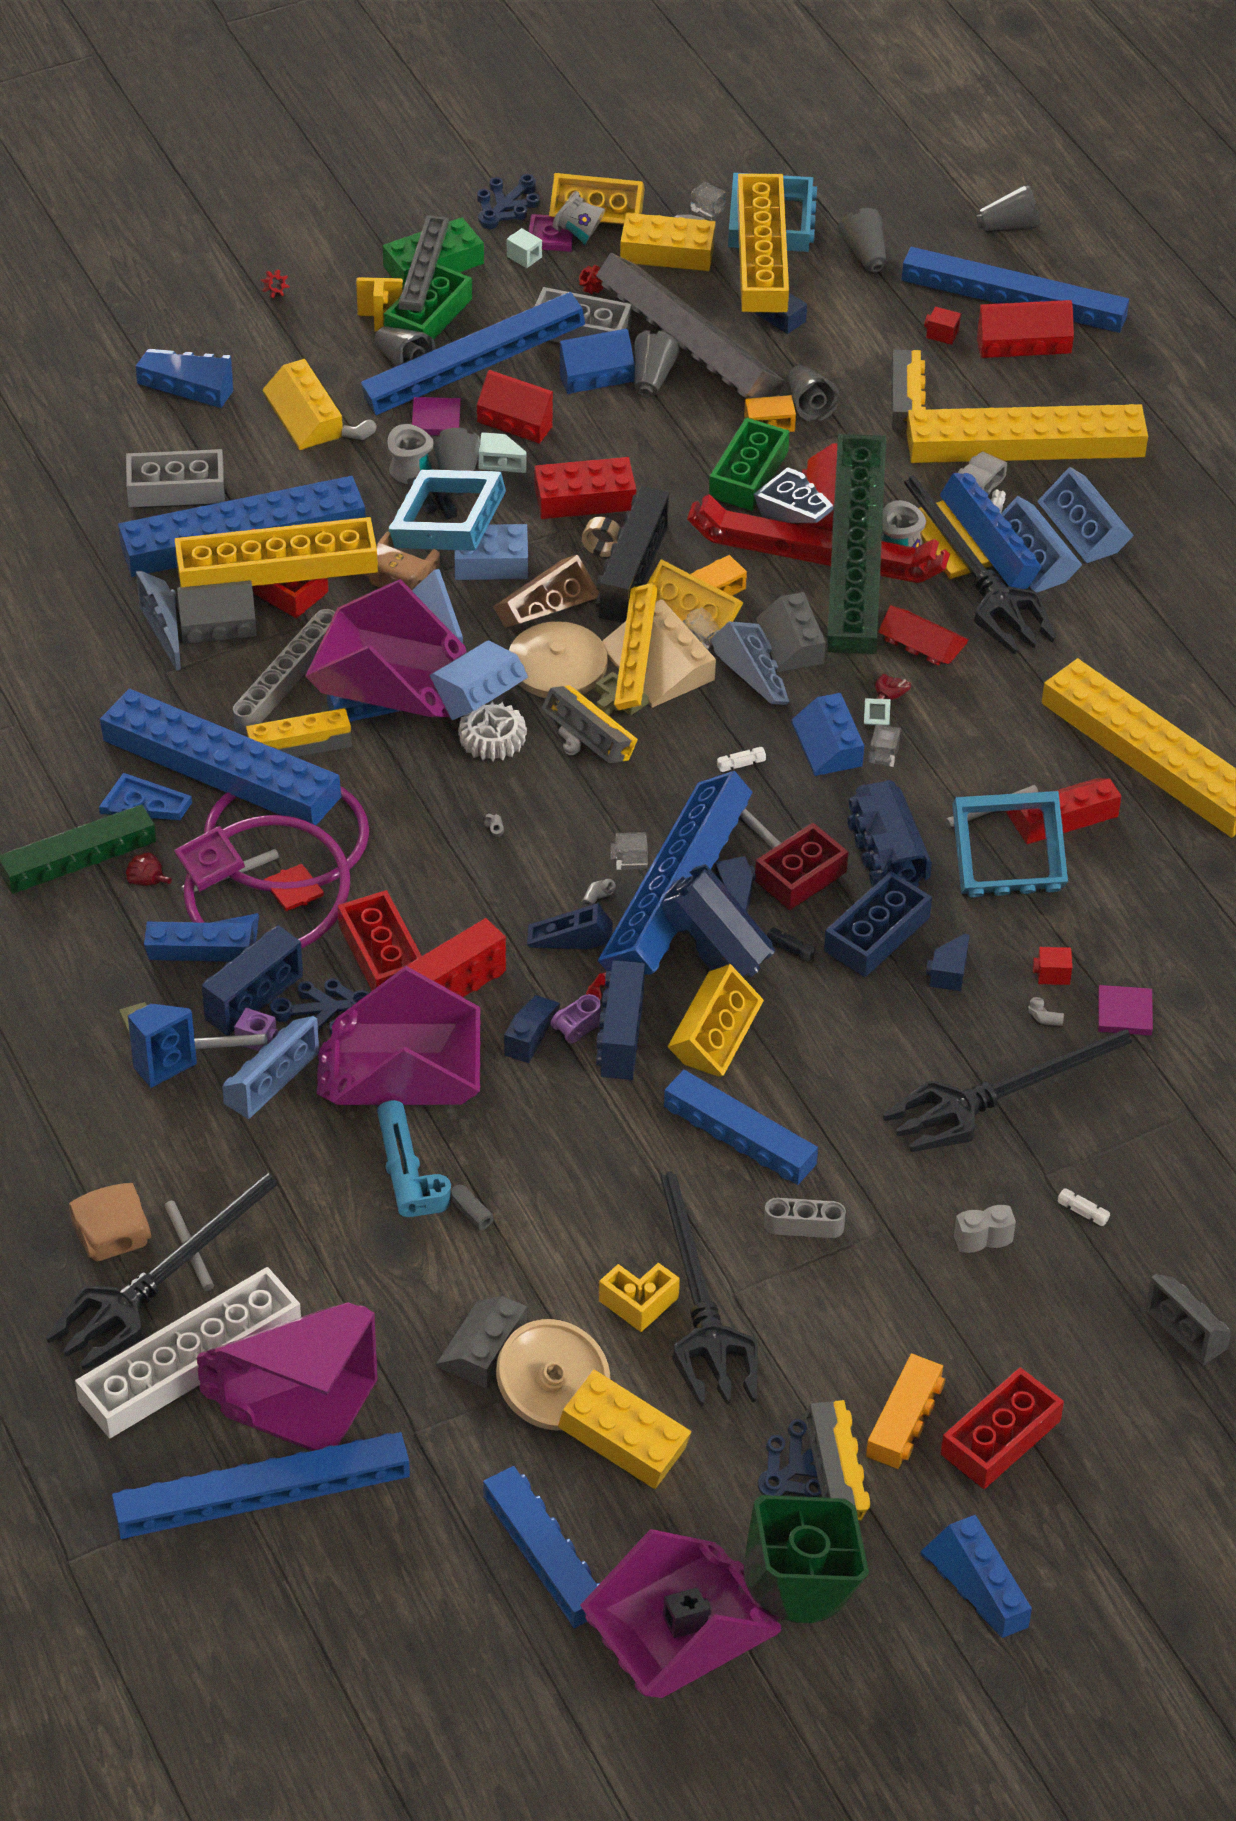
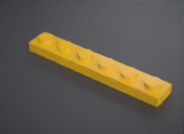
M653 583L631 588L614 702L618 710L641 705L657 588Z

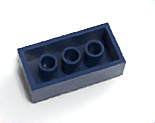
M890 871L825 930L824 952L863 977H866L930 918L932 896Z
M277 925L270 932H266L252 946L247 947L233 961L226 963L223 969L214 976L207 978L202 984L205 1020L228 1036L235 1031L234 1026L245 1008L260 1011L303 976L301 941Z
M613 960L611 971H606L605 987L609 988H606V991L603 992L602 1007H606V1009L603 1008V1012L600 1013L599 1028L604 1029H600V1033L598 1032L597 1049L601 1050H597L596 1066H601V1077L633 1080L644 998L645 963Z

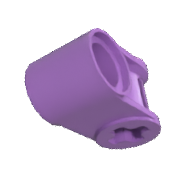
M590 994L581 996L578 1000L559 1010L553 1016L551 1027L562 1032L568 1043L577 1042L582 1036L599 1026L600 1000L598 997Z

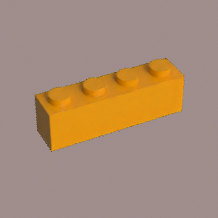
M911 1353L868 1439L867 1458L899 1469L903 1459H909L914 1445L912 1440L914 1437H920L924 1427L922 1420L925 1415L930 1416L935 1404L933 1397L935 1393L940 1395L944 1387L945 1378L942 1377L943 1365Z

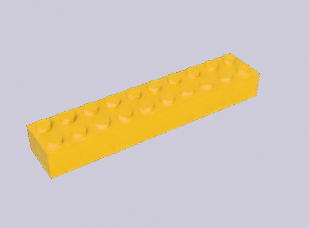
M1142 404L908 410L906 429L911 463L970 462L971 458L977 456L980 452H985L1003 461L1145 457L1148 441Z
M1078 658L1044 682L1042 704L1229 837L1232 838L1236 835V768Z

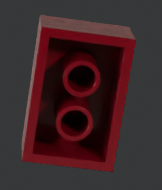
M811 823L756 859L755 882L787 909L791 910L847 873L849 852L816 824Z

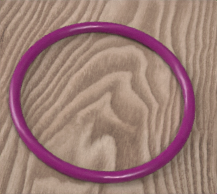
M341 787V799L350 806L359 825L356 846L346 859L350 870L358 862L366 849L369 838V823L359 801L345 788ZM225 793L215 803L208 814L204 834L215 828L220 814L230 802L237 798L236 796ZM336 867L318 877L296 882L265 881L248 876L240 871L231 874L229 877L245 886L271 892V888H299L314 884L323 886L338 879L340 875L339 869Z
M281 815L252 817L222 829L227 838L254 827L270 825L287 826L307 832L320 840L330 850L336 860L340 875L339 893L332 910L322 923L298 939L301 941V949L322 937L338 920V905L346 903L349 896L350 871L343 851L328 833L305 820ZM187 873L184 883V901L191 922L205 923L195 903V884Z

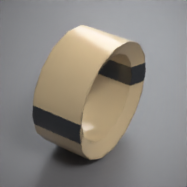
M594 517L589 520L582 534L584 547L597 556L609 557L613 543L618 542L617 537L620 526L609 518ZM592 531H604L614 541H601L593 535Z

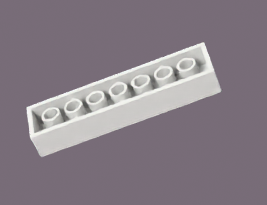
M266 1267L76 1379L78 1401L110 1439L199 1386V1366L196 1359L199 1353L300 1318V1303L274 1273Z

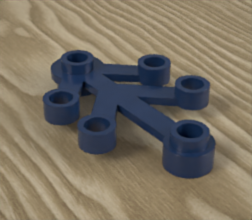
M523 174L518 181V185L506 197H504L502 191L503 180L499 177L492 178L490 180V189L494 193L497 204L493 209L489 203L490 191L480 189L477 192V201L480 202L482 212L478 215V221L485 229L496 228L502 220H523L527 217L526 207L536 208L540 205L539 195L533 193L536 191V179L531 174ZM522 193L529 194L526 199L516 200ZM514 209L511 212H503L504 210Z
M328 979L324 984L325 993L315 988L313 983L303 981L298 985L299 997L302 999L312 998L317 1003L292 1005L291 1001L287 998H276L270 1004L271 1016L275 1017V1020L278 1022H285L293 1015L319 1013L316 1016L319 1035V1028L337 1011L348 1010L368 995L369 992L365 990L352 992L342 986L337 979ZM339 995V996H340L341 998H343L344 1000H338V1001H336L335 999H333V998H331V997H335V996ZM335 1020L331 1021L330 1024H329V1032H330V1035H332V1028H331V1027H332L333 1023L335 1022Z
M795 1419L791 1421L788 1427V1434L790 1436L788 1465L780 1471V1453L785 1447V1440L779 1435H772L767 1441V1471L760 1475L757 1483L762 1495L782 1496L784 1492L805 1495L806 1497H819L821 1495L817 1479H811L806 1484L789 1481L794 1475L818 1478L815 1465H811L814 1461L812 1448L801 1455L802 1437L807 1430L804 1421ZM793 1426L800 1427L802 1432H795ZM771 1442L779 1443L780 1448H774ZM768 1480L775 1481L778 1486H771ZM809 1486H815L818 1492H811Z

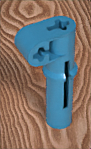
M396 1100L382 1103L378 1107L377 1113L388 1160L385 1167L387 1173L391 1175L399 1214L405 1217H414L445 1211L451 1204V1183L449 1179L441 1174L419 1177L418 1168L420 1162L418 1157L414 1155L404 1105ZM396 1138H398V1140H399V1145H400V1149H401L402 1159H403L404 1168H405V1174H404V1175H403V1170H402L400 1155H399V1152H398V1147H397Z

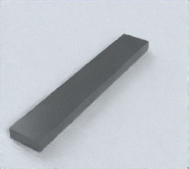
M426 216L399 300V309L422 312L447 233L449 218Z

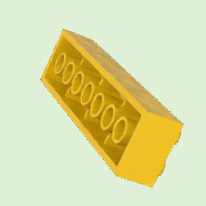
M738 174L737 205L742 312H788L789 283L783 174Z
M371 517L175 538L180 587L250 580L252 586L378 572L377 548Z

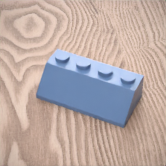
M1071 467L1037 501L1087 563L1118 553L1134 536L1086 476Z
M1017 496L1001 513L1042 566L1030 585L1031 589L1036 593L1066 583L1082 566L1076 556L1030 502Z
M435 569L412 591L463 643V636L440 570Z
M488 640L430 674V677L451 719L454 720L485 705L527 679L528 675L517 654Z
M311 1016L293 1020L286 1028H282L269 1044L262 1046L254 1058L246 1061L239 1072L225 1081L222 1086L224 1104L250 1119L318 1055L317 1018Z

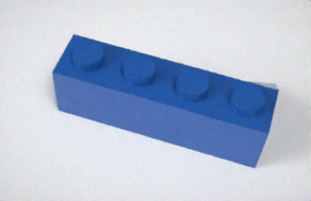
M148 349L136 365L137 384L222 408L233 392L231 356L229 355L217 358L214 357V354L194 356L193 352H185L181 355L176 354L174 351Z
M259 913L211 923L147 922L144 947L149 960L230 962L242 954L247 947L256 943Z
M976 1515L948 1525L921 1550L920 1555L926 1561L930 1560L937 1567V1572L958 1589L957 1593L964 1600L968 1599L976 1607V1612L1001 1638L1029 1628L1032 1608Z

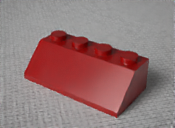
M1072 300L980 305L977 343L981 358L1072 353L1074 339Z
M837 443L829 445L809 458L807 469H802V473L807 477L809 483H813L816 490L822 493L833 507L835 500ZM834 510L817 523H799V525L832 531Z
M1096 778L1056 790L1059 792L1063 833L1106 821L1119 815L1121 794L1110 778ZM1042 810L1005 811L1026 844L1046 839Z

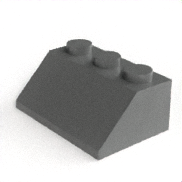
M251 580L177 588L183 644L257 636Z
M804 592L780 596L756 617V623L760 625L771 644L772 651L769 654L771 660L773 659L777 662L778 668L775 669L776 672L824 664L826 642Z
M1155 1274L1151 1277L1145 1311L1197 1361L1204 1366L1228 1349L1232 1333L1224 1322L1219 1321L1204 1303H1200L1185 1285L1180 1284L1171 1276Z
M504 1296L477 1301L436 1363V1367L487 1389L496 1376L497 1360L503 1345L515 1330L527 1324V1306Z

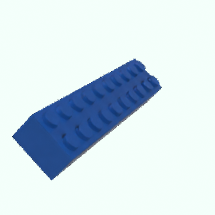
M353 476L118 523L120 546L131 577H134L138 571L153 573L177 568L175 538L247 531L253 528L265 529L366 518L365 505Z
M128 689L100 718L103 741L282 816L295 817L317 825L341 798L340 777L338 774L132 689Z
M735 771L697 783L598 959V962L606 971H611L613 960L645 963L644 975H650L659 968L660 960L668 951L672 938L678 933L663 911L662 904L666 892L681 877L686 879L692 876L689 871L693 868L706 864L711 869L718 860L722 847L728 842V836L732 829L738 824V818L747 807L748 800L753 793Z

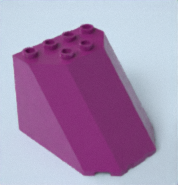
M399 579L337 608L305 677L324 694L428 717H450L430 674L464 655L467 651L463 643Z
M405 966L336 1018L331 1027L332 1035L327 1042H323L318 1052L317 1094L337 1105H381L384 1102L393 1100L400 1101L403 1105H462L480 1092V1007Z
M347 1302L199 1353L196 1359L199 1366L200 1392L207 1399L217 1401L221 1405L220 1411L227 1418L311 1451L323 1449L331 1445L338 1446L378 1380L375 1314L364 1306H357Z
M650 1529L580 1604L587 1614L585 1616L586 1620L594 1628H597L603 1636L602 1642L616 1654L620 1667L631 1675L636 1682L634 1684L636 1689L646 1697L663 1698L774 1637L781 1631V1624L777 1621L779 1617L762 1608L749 1593L745 1582L744 1565L738 1560L734 1561L728 1557L724 1549L715 1542ZM698 1587L702 1597L708 1599L712 1613L708 1616V1621L698 1632L673 1638L663 1618L664 1596Z

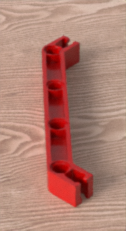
M710 494L702 499L703 503L701 506L698 501L692 503L687 520L707 540L713 543L914 583L923 582L945 571L950 557V553L946 549L942 550L940 555L935 556L939 545L935 538L914 548L727 511Z

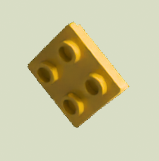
M358 277L356 280L358 315L374 316V330L378 331L384 327V313L402 294L403 280L397 278Z

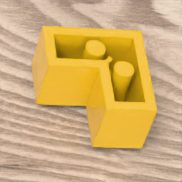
M657 1263L639 1280L618 1264L599 1281V1302L642 1332L679 1298L680 1278L660 1263Z

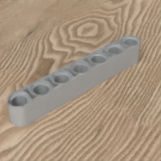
M319 610L233 706L234 728L237 732L246 734V726L261 724L308 671L335 614L333 610Z

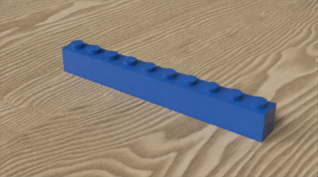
M910 247L903 262L902 281L997 304L1072 300L1073 322L1118 333L1121 332L1127 317L1129 298L915 247Z
M570 291L362 381L364 397L375 415L383 413L413 400L414 397H420L586 325L583 309Z
M386 1433L380 1437L366 1440L358 1439L343 1445L326 1446L323 1449L298 1452L282 1458H269L263 1462L241 1464L235 1468L221 1471L213 1470L207 1474L193 1477L185 1476L178 1480L164 1483L157 1482L146 1487L124 1489L112 1494L120 1538H129L410 1477L409 1458L402 1433Z

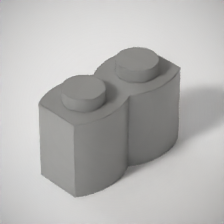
M980 452L977 456H973L969 465L964 469L961 468L958 473L973 475L981 489L989 495L992 489L998 486L1005 478L1007 462L985 452Z
M995 1205L984 1211L968 1210L956 1216L954 1238L959 1251L972 1253L980 1251L985 1247L999 1248L1012 1243L1016 1221L1011 1207L1008 1205Z

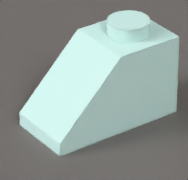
M481 434L479 469L526 473V451L506 434Z

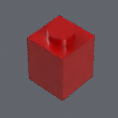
M935 307L931 315L928 314L925 319L924 328H927L926 338L952 345L960 331L961 313Z
M1039 947L1038 958H1033V973L1038 974V984L1070 985L1073 968L1071 948Z

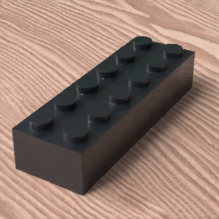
M641 486L638 495L633 496L631 511L626 512L624 527H620L618 532V542L613 543L610 554L611 558L606 559L604 564V575H600L597 581L596 589L600 590L596 601V607L599 608V618L619 623L626 621L631 588L644 585L667 531L669 492Z

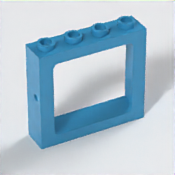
M733 173L728 247L739 248L738 174L748 173ZM783 176L784 200L800 201L803 203L801 231L786 230L787 251L809 252V243H814L815 215L811 214L816 213V201L813 200H816L817 187L813 186V177Z
M421 470L413 481L409 493L406 494L401 508L398 509L394 521L389 526L394 547L475 551L506 492L501 472ZM429 492L480 493L470 515L464 523L413 522Z
M1058 791L955 798L952 807L961 894H969V897H980L984 893L994 892V895L1002 896L1010 894V891L1019 890L1021 894L1034 893L1036 889H1046V892L1061 891V888L1065 887L1068 882ZM1025 809L1042 810L1049 876L1046 878L975 881L973 878L967 815L976 812Z

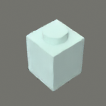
M522 228L507 238V257L525 268H528L542 258V240Z
M865 698L864 725L889 726L890 699Z

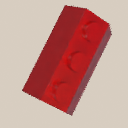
M489 370L477 403V422L540 444L553 427V391Z
M892 605L889 606L878 631L885 635V641L896 646L900 642L906 645V651L917 656L920 652L928 655L926 660L936 665H940L941 662L950 664L969 640L910 611Z

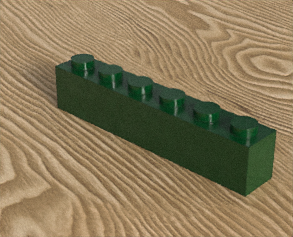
M141 804L0 855V874L10 892L14 894L155 843V825Z

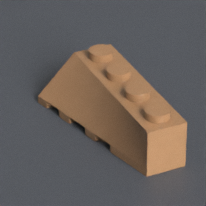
M574 555L562 559L494 605L493 608L506 628L596 599L599 591L596 589L579 556Z

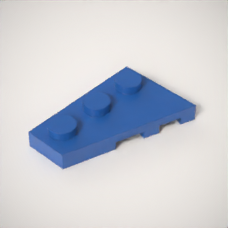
M123 773L99 806L100 814L113 815L142 804L150 818L181 820L192 804V796Z

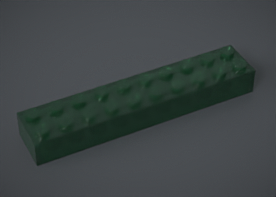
M838 434L827 652L877 654L886 435Z

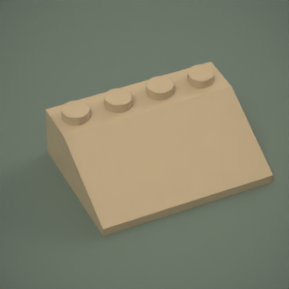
M663 599L655 602L643 693L649 697L648 704L652 708L715 680L716 659ZM626 621L602 641L607 651V657L618 669L620 667Z

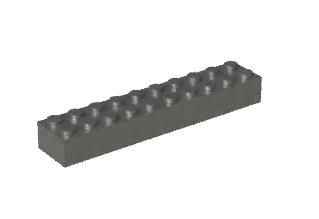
M610 253L596 275L603 281L602 286L611 292L614 290L617 293L616 297L623 302L632 304V309L635 312L647 316L646 320L656 327H661V332L675 338L681 348L686 351L689 349L692 352L691 356L700 362L704 361L707 364V369L717 375L718 373L722 375V380L732 387H737V392L743 397L749 399L777 396L785 384V380L636 264Z

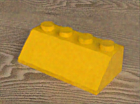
M554 173L549 217L557 215L574 191L580 193L579 197L583 198V202L605 209L604 216L600 221L602 223L624 225L626 213H642L645 191L642 181Z
M302 359L283 365L263 388V394L298 449L302 450L341 438L342 415L307 361Z
M731 964L709 971L671 1039L668 1048L684 1065L718 1077L724 1076L764 1000Z

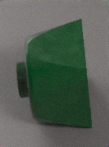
M759 1496L753 1504L745 1552L744 1576L749 1593L766 1611L790 1622L817 1623L836 1615L869 1575L855 1505L841 1498Z

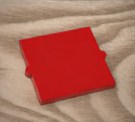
M299 864L287 870L282 869L280 873L264 880L296 882L313 877L303 864ZM318 884L299 888H271L272 894L285 911L301 905L306 906L308 902L324 896V892Z

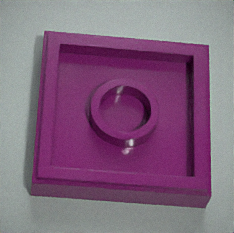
M531 214L529 233L542 240V250L572 251L574 235L563 228L561 231L555 230L553 227L555 217Z
M414 397L412 425L423 429L429 435L440 436V432L443 430L459 428L461 398Z
M220 826L174 850L175 855L199 892L245 867L243 860Z
M1099 985L1098 1032L1117 1033L1127 1029L1129 1034L1152 1035V989Z

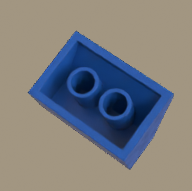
M627 328L560 341V378L567 394L634 382L635 363Z
M841 693L817 697L792 719L791 723L814 776L863 766L864 744Z
M149 1004L128 1015L133 1067L150 1088L197 1064L193 1019L189 1008Z

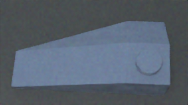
M786 468L754 493L761 516L767 519L787 523H817L834 510L833 505L828 499L816 490L813 483H809L803 473L791 468Z
M143 571L136 572L139 607L176 671L180 670L175 604L178 603L176 592L174 589L170 590L166 581Z
M729 621L710 639L716 655L768 702L779 705H787L789 703L783 681L775 672V669L778 668L777 662L773 659L771 660L769 654L772 651L771 644L759 624Z

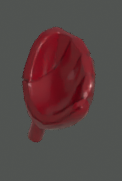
M882 674L875 682V688L879 695L877 699H897L910 690L911 682Z
M150 852L136 855L129 862L126 869L127 881L131 884L155 885L159 882L167 884L172 882V878L163 876V867L160 861Z

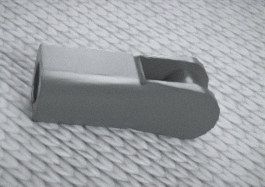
M454 1186L451 1191L454 1206L464 1213L479 1230H484L493 1222V1214L475 1198L466 1186Z

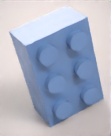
M490 524L475 551L455 550V580L528 579L527 524Z

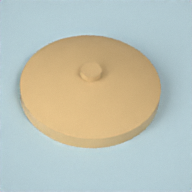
M546 622L532 626L520 633L509 651L518 655L528 675V678L518 683V685L525 691L543 698L547 697L550 688L567 685L572 686L580 694H585L595 688V683L604 677L607 670V651L601 639L589 629L573 623Z
M541 1319L519 1327L510 1335L499 1353L496 1376L503 1398L518 1416L540 1428L562 1430L558 1427L562 1411L590 1373L595 1369L610 1379V1370L602 1349L588 1333L568 1322L555 1319Z

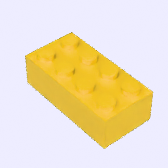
M626 213L621 237L620 257L640 265L710 271L715 243L716 221Z
M595 1369L565 1406L558 1424L560 1429L653 1489L657 1488L685 1450L691 1434L689 1429Z

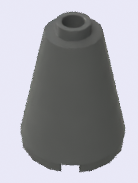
M1028 184L1020 186L979 209V215H976L979 228L983 227L984 231L1040 227L1039 213L1035 208L1036 201Z
M873 208L859 209L860 213L853 215L851 212L847 214L838 225L841 237L867 271H881L886 265L887 259L883 222L880 213Z
M385 326L380 328L375 335V345L396 367L436 350L434 340L424 332Z
M644 331L639 333L635 339V390L643 397L657 394L680 354L678 341L669 334L658 331L657 334H650V331Z
M797 365L790 370L788 380L794 406L799 416L806 421L816 419L821 421L831 416L837 409L838 396L840 397L836 385L804 365Z
M450 428L441 431L438 438L434 437L433 448L440 470H475L481 445L480 438L475 432L472 435L467 433L465 428ZM448 492L456 497L463 496L464 494H466Z

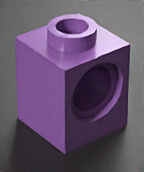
M245 1008L234 1026L235 1036L266 1034L267 1044L278 1034L275 1017L249 1008ZM252 1045L244 1047L260 1051V1049L264 1045Z

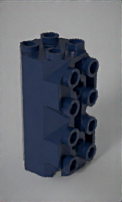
M891 780L859 786L855 791L856 795L848 800L851 815L847 816V824L850 831L854 830L856 848L866 849V852L862 853V862L864 868H869L872 887L892 871L918 888L920 886L918 882L922 878L925 881L930 878L932 862L901 788L897 787Z
M706 864L693 868L689 871L692 876L686 879L681 877L666 892L662 904L666 918L678 932L690 933L695 938L699 956L711 970L731 964L742 977L744 975L748 978L752 977L759 971V964L774 954L775 949L772 946L771 940Z

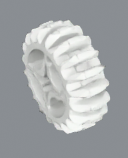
M492 701L490 705H483L461 717L458 732L461 746H464L466 753L472 752L473 758L481 756L482 761L486 758H491L494 761L495 758L504 760L506 755L513 757L514 752H520V748L525 742V735H527V727H525L524 717L520 715L519 710H513L512 705L504 707L503 702L499 705H494Z

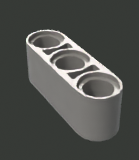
M773 1198L765 1205L764 1228L769 1233L775 1235L836 1238L841 1236L844 1231L846 1210L841 1203L835 1201Z

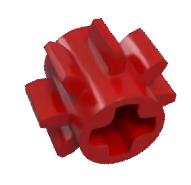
M597 265L593 267L587 266V268L581 271L579 285L584 287L583 291L592 294L593 292L599 293V291L605 288L601 285L603 281L596 276L601 267Z
M279 269L275 270L274 275L270 271H266L268 277L260 279L265 286L262 292L270 291L271 298H274L276 292L278 295L284 296L282 290L290 287L285 283L288 276H280ZM273 280L279 281L276 284L278 288L271 287Z

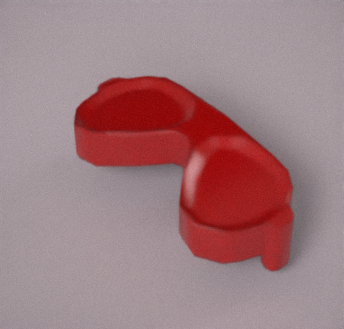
M606 973L597 975L593 983L588 987L586 995L590 994L598 997L599 1000L602 999L600 987H605Z

